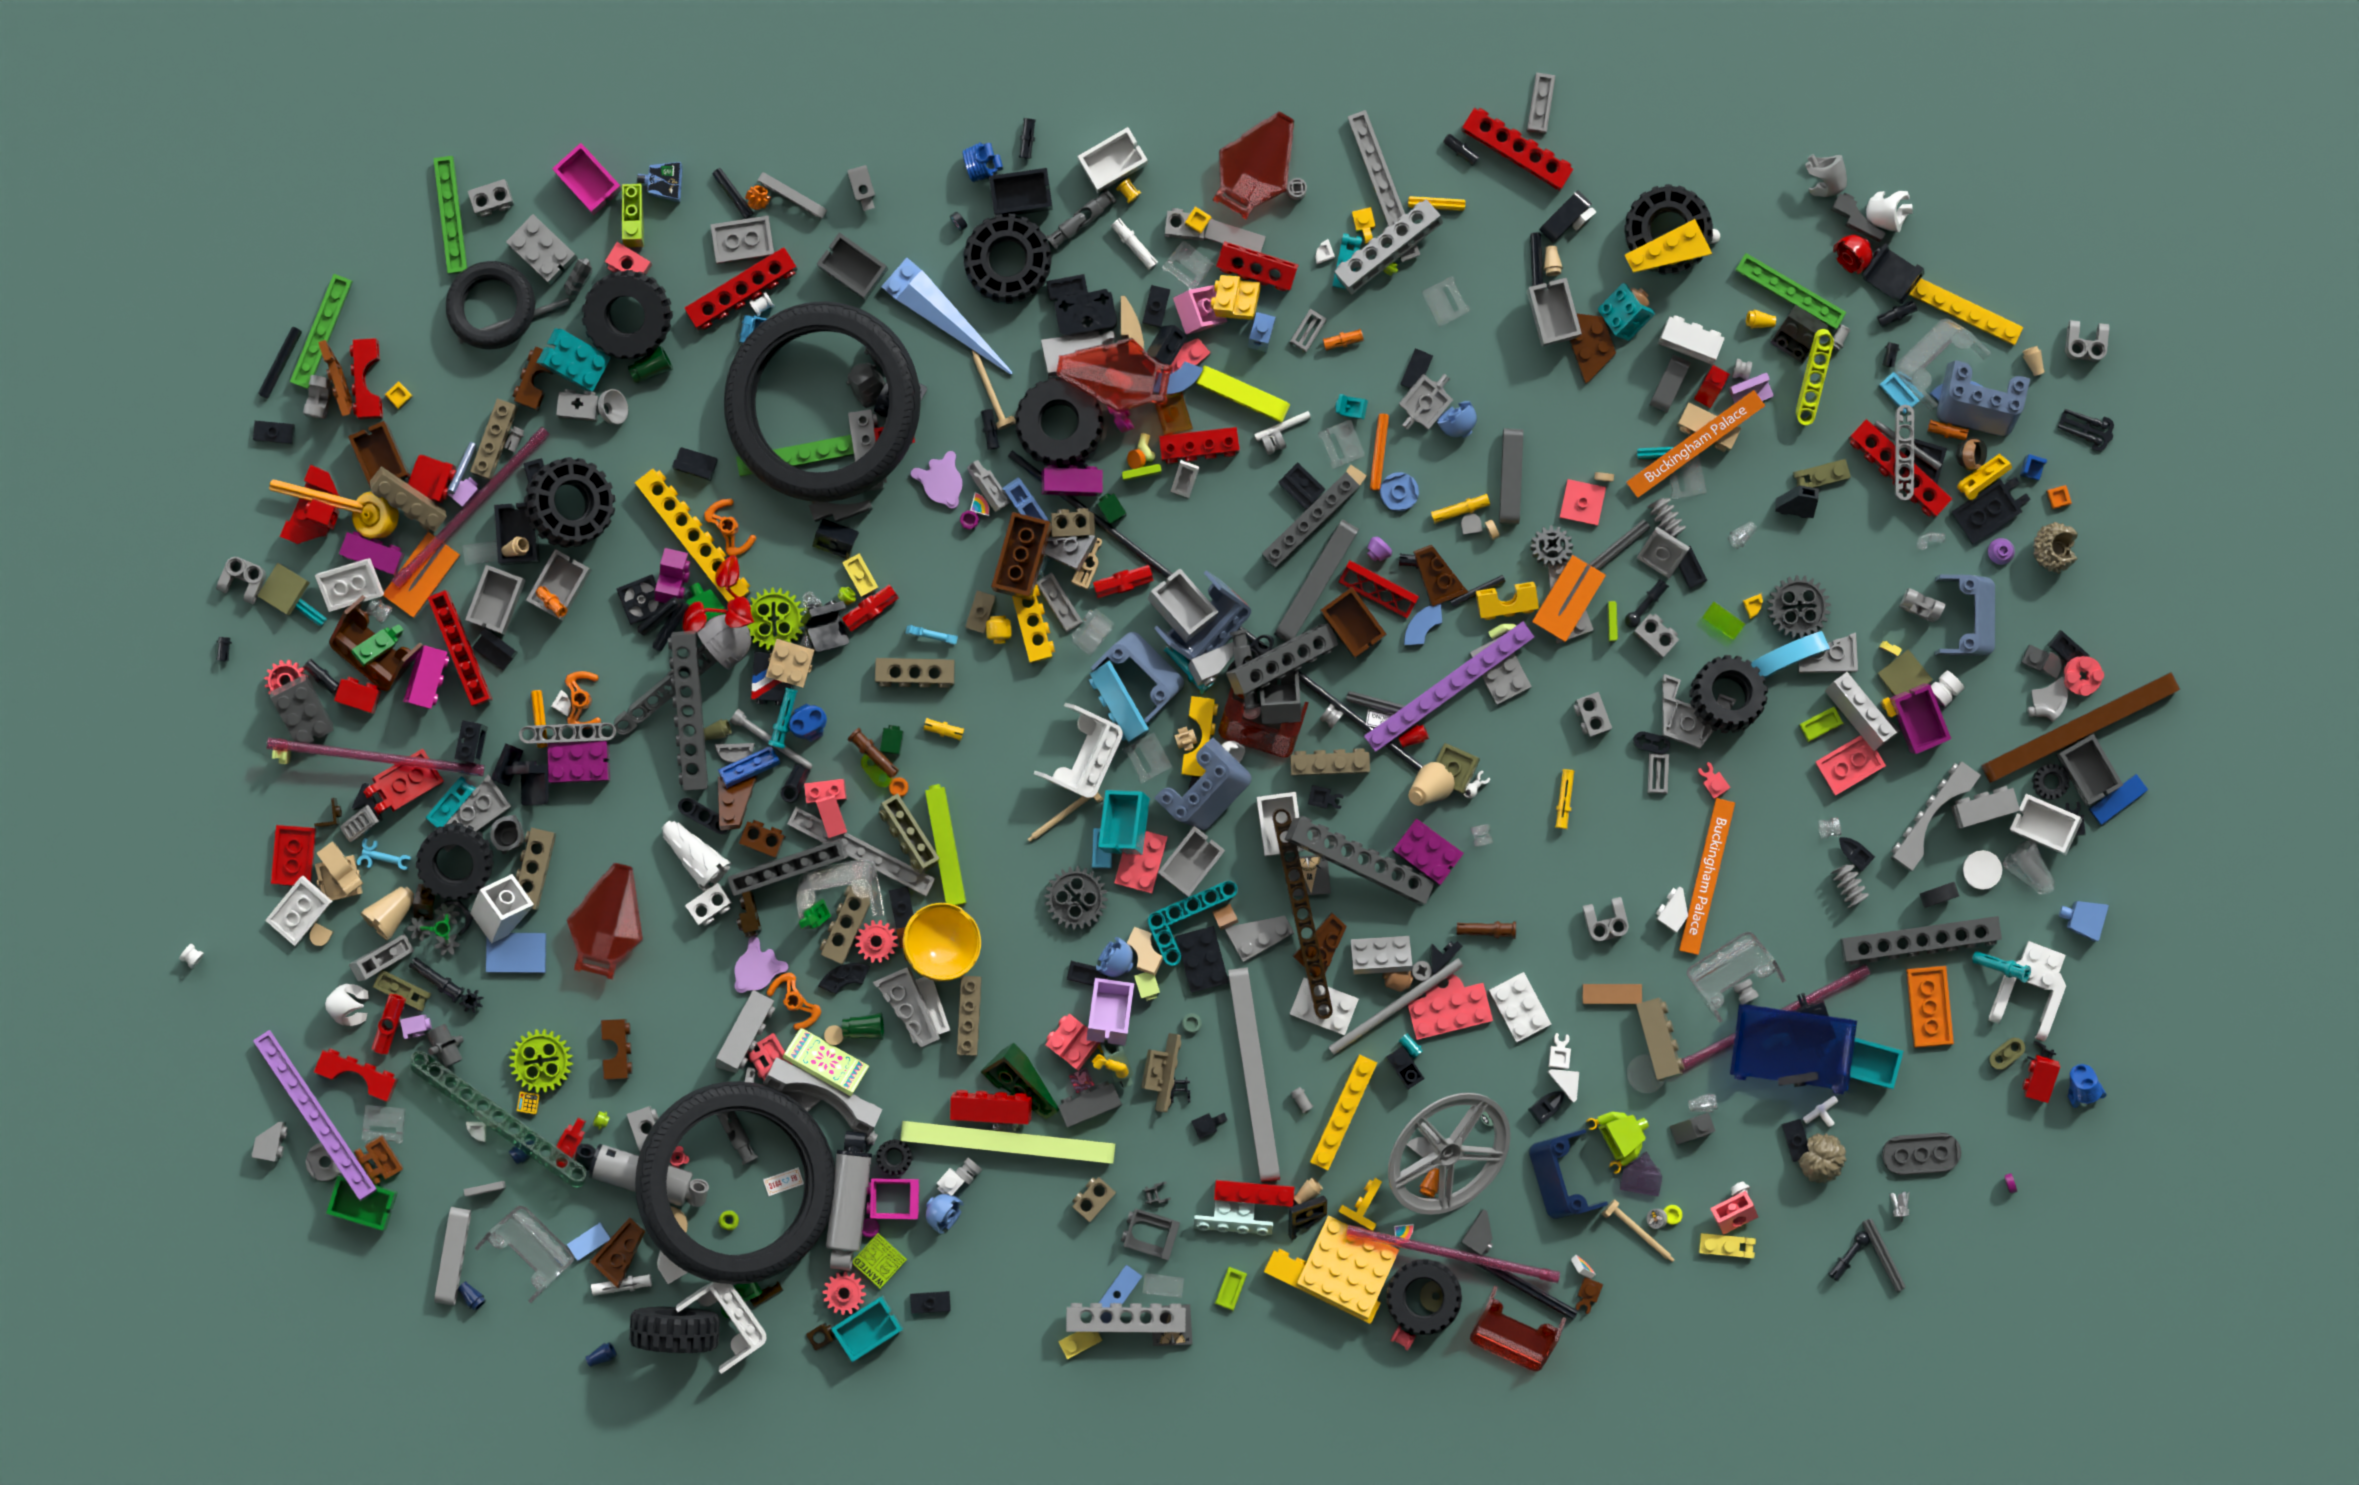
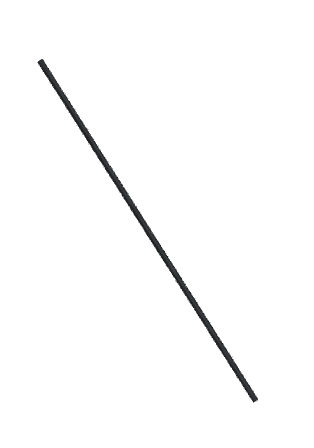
M1013 450L1009 453V458L1042 482V472ZM1059 495L1076 509H1088L1073 496ZM1094 513V523L1165 578L1173 574ZM1247 631L1246 638L1252 643L1256 637ZM1260 641V646L1262 648H1268L1266 644ZM1298 670L1299 680L1332 704L1367 733L1374 729V727L1366 725L1365 720ZM1392 741L1384 745L1418 772L1423 767L1421 763Z

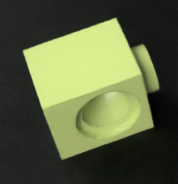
M1147 972L1135 975L1141 999L1145 998L1148 1001L1157 998V993H1160L1155 975Z

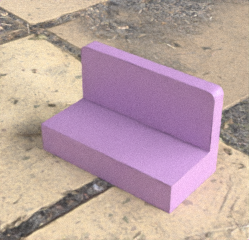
M1764 373L1730 387L1729 392L1734 404L1753 390H1755L1762 401L1773 397V392L1768 383L1770 380L1768 374Z

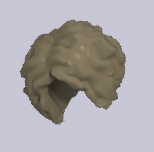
M2054 522L2042 526L2037 533V537L2034 538V558L2040 566L2048 569L2049 572L2053 571L2060 574L2061 571L2067 570L2077 560L2075 553L2070 548L2074 546L2078 533L2073 527L2064 526L2063 523Z
M1817 1133L1808 1138L1807 1147L1809 1152L1804 1153L1798 1161L1803 1174L1809 1178V1181L1819 1184L1822 1182L1827 1183L1828 1181L1832 1182V1180L1836 1179V1176L1841 1175L1842 1167H1844V1162H1846L1845 1147L1840 1145L1841 1142L1833 1135L1828 1136V1134L1821 1135Z

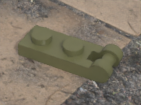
M1846 459L1793 472L1794 478L1797 479V486L1801 485L1812 488L1851 478ZM1809 475V483H1805L1804 476Z
M385 970L380 971L373 985L374 988L388 995L391 993L403 996L406 999V1004L420 1011L424 1010V1004L431 996L430 992ZM415 993L420 995L417 1002L412 1000Z

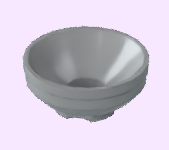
M610 389L600 395L597 410L603 420L612 425L623 423L628 416V404L623 394L616 389ZM604 404H606V405L608 406V409H609V413H608V414H606V412H605Z

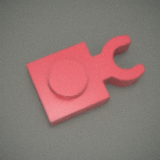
M1708 762L1706 765L1709 771L1704 773L1699 768L1698 773L1702 777H1706L1707 780L1703 782V785L1712 798L1715 799L1728 790L1730 786L1720 772L1713 773V766Z

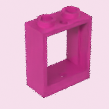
M871 1178V1182L868 1183L867 1194H871V1202H867V1214H870V1218L919 1219V1179ZM877 1184H910V1214L876 1213Z

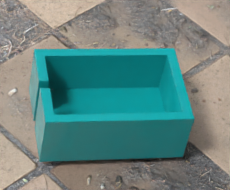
M555 328L547 342L548 345L555 346V348L544 347L536 363L583 390L593 392L611 357L565 330Z
M1105 791L1098 844L1102 851L1113 854H1122L1124 852L1125 854L1143 855L1150 797L1144 792Z
M1843 1035L1839 1053L1843 1054L1837 1058L1834 1074L1894 1089L1904 1051Z
M883 1295L831 1328L852 1362L903 1330L895 1314H889L892 1310Z

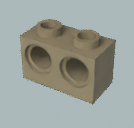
M1060 509L1058 513H1051L1052 537L1069 538L1070 536H1077L1081 538L1089 537V535L1095 536L1094 513L1088 512V509H1076V512L1070 513L1068 509ZM1085 518L1086 525L1080 528L1079 521ZM1063 519H1066L1067 526L1062 529L1060 527V522Z
M1100 1177L1097 1179L1092 1178L1086 1184L1088 1189L1085 1193L1079 1192L1072 1200L1075 1203L1072 1207L1089 1222L1092 1221L1116 1193ZM1102 1185L1105 1188V1194L1103 1196H1096L1094 1194L1095 1186ZM1089 1200L1092 1203L1091 1210H1082L1081 1202Z

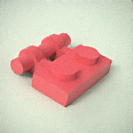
M774 1033L757 1042L760 1048L758 1052L753 1050L747 1053L749 1056L748 1060L750 1063L753 1062L758 1071L757 1075L759 1078L762 1077L763 1081H765L776 1057L785 1060L782 1058L785 1050ZM763 1055L769 1063V1066L766 1068L759 1059Z

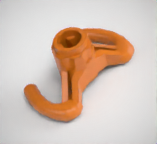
M722 499L709 506L704 513L705 520L717 525L726 540L725 551L729 556L741 555L752 547L756 541V536L750 535L739 548L735 547V535L739 530L738 522L731 516L720 517L715 515L717 509L731 506L734 501L732 499Z
M586 671L567 675L565 684L571 690L572 712L567 719L568 724L601 723L599 717L587 722L578 721L582 711L591 705L592 698L587 691L582 690L578 686L576 680L583 678L596 682L599 679L598 675Z
M788 972L780 975L770 984L767 995L769 997L773 996L777 987L781 983L787 982V994L783 1000L787 1009L790 1011L800 1009L811 1013V1017L807 1020L794 1024V1030L805 1029L811 1026L821 1015L820 1007L816 1004H810L805 1000L796 988V976Z

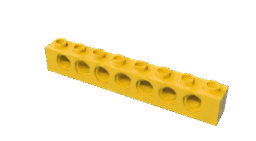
M651 469L638 479L635 484L729 603L734 597L725 587L721 588L717 585L715 579L716 572L713 570L714 564L725 561L724 557L727 555L720 546L716 549L712 544L714 539L708 531L704 533L701 530L702 523L698 518L690 516L688 511L691 509L684 500L681 503L676 498L679 494L672 485L668 487L665 484L666 477L660 470L656 472L654 469ZM656 486L663 487L661 495H654L653 490ZM668 501L675 502V508L671 511L665 509ZM681 516L687 517V523L684 526L677 524V520ZM694 531L698 532L699 539L697 541H690L689 535ZM704 547L711 548V554L707 557L701 555ZM744 577L742 579L739 578L737 583L730 587L737 596L746 597L751 593L748 590L750 585Z

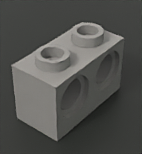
M505 179L468 191L477 216L486 217L491 215L492 211L498 209L499 211H505L511 208L510 205L514 204ZM499 192H505L506 194L502 201L496 200V195ZM486 198L487 204L479 207V199Z
M1172 208V211H1167L1165 237L1204 241L1205 229L1200 234L1187 226L1185 221L1191 213H1185L1183 209ZM1178 218L1182 224L1179 227H1173L1170 223L1171 220Z
M1649 614L1633 633L1658 656L1663 658L1679 641L1677 638L1678 634L1671 627L1667 629L1662 624L1664 621L1658 615ZM1646 623H1652L1655 626L1653 633H1648L1645 630ZM1661 636L1669 638L1670 643L1668 646L1660 644Z
M1599 692L1575 701L1576 705H1573L1576 715L1582 718L1583 723L1580 725L1584 735L1588 734V737H1592L1612 729ZM1585 701L1593 703L1594 708L1592 711H1586L1583 708ZM1597 719L1600 722L1598 730L1591 728V720Z

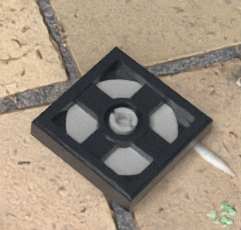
M653 574L616 588L630 625L646 620L664 605L662 602L655 601L657 583Z

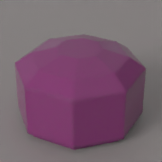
M967 510L961 514L960 523L964 529L972 530L977 527L979 518L975 512Z

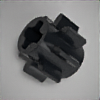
M467 989L468 994L460 995L463 998V1002H460L459 1005L466 1006L465 1012L472 1008L473 1013H476V1007H483L480 1004V1000L484 999V997L477 995L479 990H475L473 994L470 989ZM470 996L476 998V1001L473 1002L474 1006L467 1003V1000H470Z

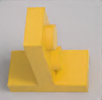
M1374 1178L1373 1181L1369 1179L1364 1188L1367 1191L1363 1198L1359 1197L1354 1206L1357 1208L1356 1212L1342 1204L1338 1212L1373 1231L1377 1224L1363 1215L1382 1181Z

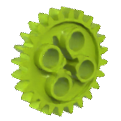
M772 587L771 593L764 589V595L761 596L757 592V599L750 598L753 602L750 606L754 623L747 625V627L751 631L750 636H754L752 641L754 644L760 641L759 647L762 648L766 644V648L769 651L771 646H775L776 639L792 643V639L799 641L796 635H803V632L800 630V627H804L803 623H801L803 616L801 613L805 609L798 608L801 605V601L794 602L796 595L789 597L790 591L782 594V588H779L778 592L775 593V589ZM772 602H775L776 605L775 615L777 618H780L776 621V637L773 635V622L769 621L770 618H773ZM787 604L789 611L786 614L779 613L780 605ZM762 605L769 606L768 614L761 615L759 608ZM787 623L790 625V630L788 633L783 634L779 630L780 626ZM769 625L770 632L766 635L761 634V626Z
M535 1029V1035L528 1031V1038L521 1035L520 1037L523 1042L515 1041L518 1048L511 1049L515 1056H509L510 1059L514 1060V1063L510 1064L509 1067H515L516 1069L511 1074H518L515 1081L523 1080L521 1086L524 1087L528 1084L529 1091L536 1087V1093L540 1092L541 1087H543L544 1092H548L549 1086L552 1090H555V1084L562 1086L560 1080H568L565 1073H571L572 1071L568 1069V1066L574 1065V1063L568 1060L574 1057L567 1053L571 1050V1047H564L567 1040L560 1042L562 1035L554 1037V1031L547 1035L546 1029H543L542 1034H540L538 1029ZM548 1044H552L555 1048L552 1055L545 1053V1047ZM528 1047H532L535 1050V1055L532 1058H528L525 1054ZM540 1055L542 1058L556 1056L559 1058L556 1061L544 1062L543 1066L540 1063L524 1064L525 1061L540 1059ZM552 1063L557 1066V1072L554 1075L548 1072V1066ZM532 1066L538 1070V1074L534 1078L528 1074V1070Z

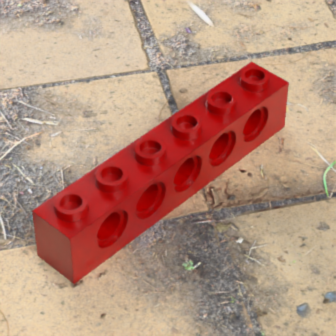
M1474 108L1462 126V132L1559 192L1561 191L1573 172L1572 165L1564 159L1560 161L1555 158V154L1548 149L1542 150L1538 147L1539 144L1537 142L1521 137L1522 134L1516 129H1508L1500 119L1495 118L1494 120L1488 116L1489 113L1481 108L1478 110ZM1483 123L1488 124L1490 131L1483 132L1480 129V125ZM1498 134H1504L1506 135L1507 140L1505 142H1499L1496 136ZM1521 144L1524 150L1519 153L1515 152L1513 145ZM1537 154L1540 157V161L1534 163L1530 160L1529 156ZM1553 164L1557 171L1550 173L1547 171L1546 166Z
M785 247L689 304L684 309L697 330H705L712 326L711 322L714 320H722L729 315L728 312L732 309L738 310L745 306V301L750 298L754 300L760 297L763 290L767 288L770 290L779 285L778 281L785 278L787 280L791 278L798 269ZM777 265L781 268L780 272L775 275L771 274V267ZM756 276H763L764 281L762 284L756 285L753 282ZM740 286L747 287V292L743 295L737 293V289ZM729 296L731 299L730 303L722 305L720 303L721 298ZM712 306L714 308L713 313L705 315V307Z
M1866 419L1848 438L1850 440L1849 443L1854 449H1860L1865 454L1864 457L1871 464L1875 463L1882 475L1885 477L1889 476L1895 486V445ZM1866 439H1873L1875 442V447H1867L1865 443ZM1899 450V455L1902 458H1908L1901 450ZM1881 452L1888 453V461L1881 460ZM1914 463V479L1917 480L1918 486L1914 488L1913 496L1909 500L1923 507L1921 510L1925 515L1935 518L1952 498ZM1903 467L1904 472L1900 476L1907 478L1910 471L1908 468ZM1909 480L1904 482L1899 481V484L1903 483V490L1908 494L1909 491L1905 489V484L1908 483ZM1924 492L1931 493V501L1928 502L1924 500Z
M444 590L427 597L471 706L477 707L492 701V696L449 592Z

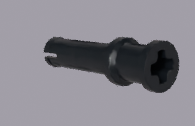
M417 957L412 960L414 963L409 964V968H412L437 986L440 993H445L452 998V1002L456 1003L460 999V995L464 993L465 988L458 987L452 982L451 978H444Z

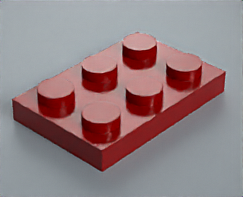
M276 825L271 884L294 886L302 876L312 883L316 828Z

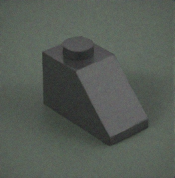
M1709 1112L1670 1126L1676 1145L1716 1131Z
M1485 1209L1481 1210L1461 1242L1480 1255L1483 1252L1487 1254L1493 1245L1491 1243L1493 1238L1488 1213Z

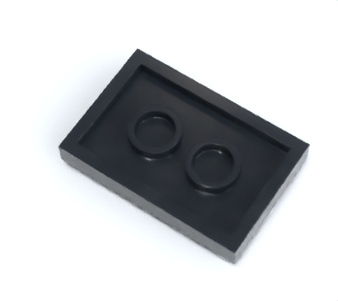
M1214 926L1176 936L1191 993L1229 983Z

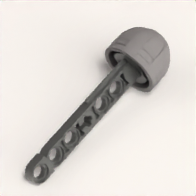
M718 615L706 622L704 628L697 632L703 643L698 647V659L703 660V664L699 666L700 675L717 661L730 670L746 656L751 644V636L747 626L731 628L725 622V615ZM687 668L679 670V672L685 671L688 673V676L690 675V671ZM674 669L669 671L666 677L629 706L627 712L624 710L615 718L614 727L618 734L626 735L637 727V723L643 722L676 694L675 688L671 686V677H674ZM664 686H671V690L665 689ZM656 696L658 701L655 704H649L647 702L649 697ZM635 709H642L643 714L636 717L632 714ZM627 721L628 726L625 729L618 728L619 722Z

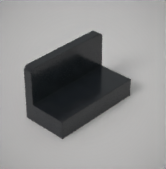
M1175 325L1162 326L1144 358L1147 360L1154 359L1164 368H1169L1188 336Z
M681 447L672 468L711 481L717 458Z
M822 519L816 531L812 547L849 559L859 532Z
M484 627L480 632L481 637L474 644L473 648L500 669L505 670L518 652Z

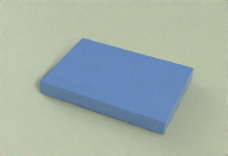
M510 933L508 936L492 944L486 936V972L546 973V933Z

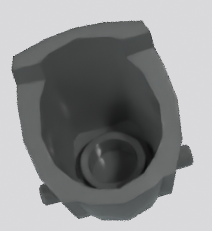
M870 363L855 365L847 376L848 381H846V384L851 386L854 396L865 408L876 404L877 398L886 384L881 374L876 370L877 366Z
M516 815L502 817L491 826L490 839L494 846H496V849L500 850L502 854L518 848L525 842L523 828Z

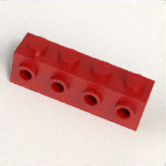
M1237 427L1159 436L1162 461H1166V464L1178 463L1179 459H1185L1186 462L1197 461V457L1204 456L1205 459L1217 458L1216 455L1224 454V457H1233L1240 451Z
M957 1090L951 1096L950 1120L1028 1125L1031 1121L1032 1097H1027L1023 1093L1011 1096L1005 1092H997L994 1095L987 1094L986 1091L968 1093L967 1090Z

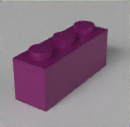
M1047 465V468L1044 467L1042 470L1041 495L1100 497L1103 493V470L1097 469L1095 466L1078 469V466L1059 468L1057 465Z
M353 531V534L347 532L339 555L357 562L370 558L375 569L394 576L397 575L405 554L400 552L401 548L391 544L388 548L382 545V541L372 538L371 541L364 539V536L356 531Z

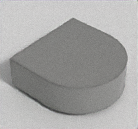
M1470 513L1463 517L1461 521L1463 535L1482 532L1481 520L1476 514Z

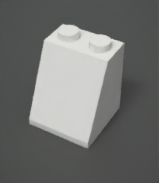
M513 874L480 889L470 914L492 944L508 936L534 904Z

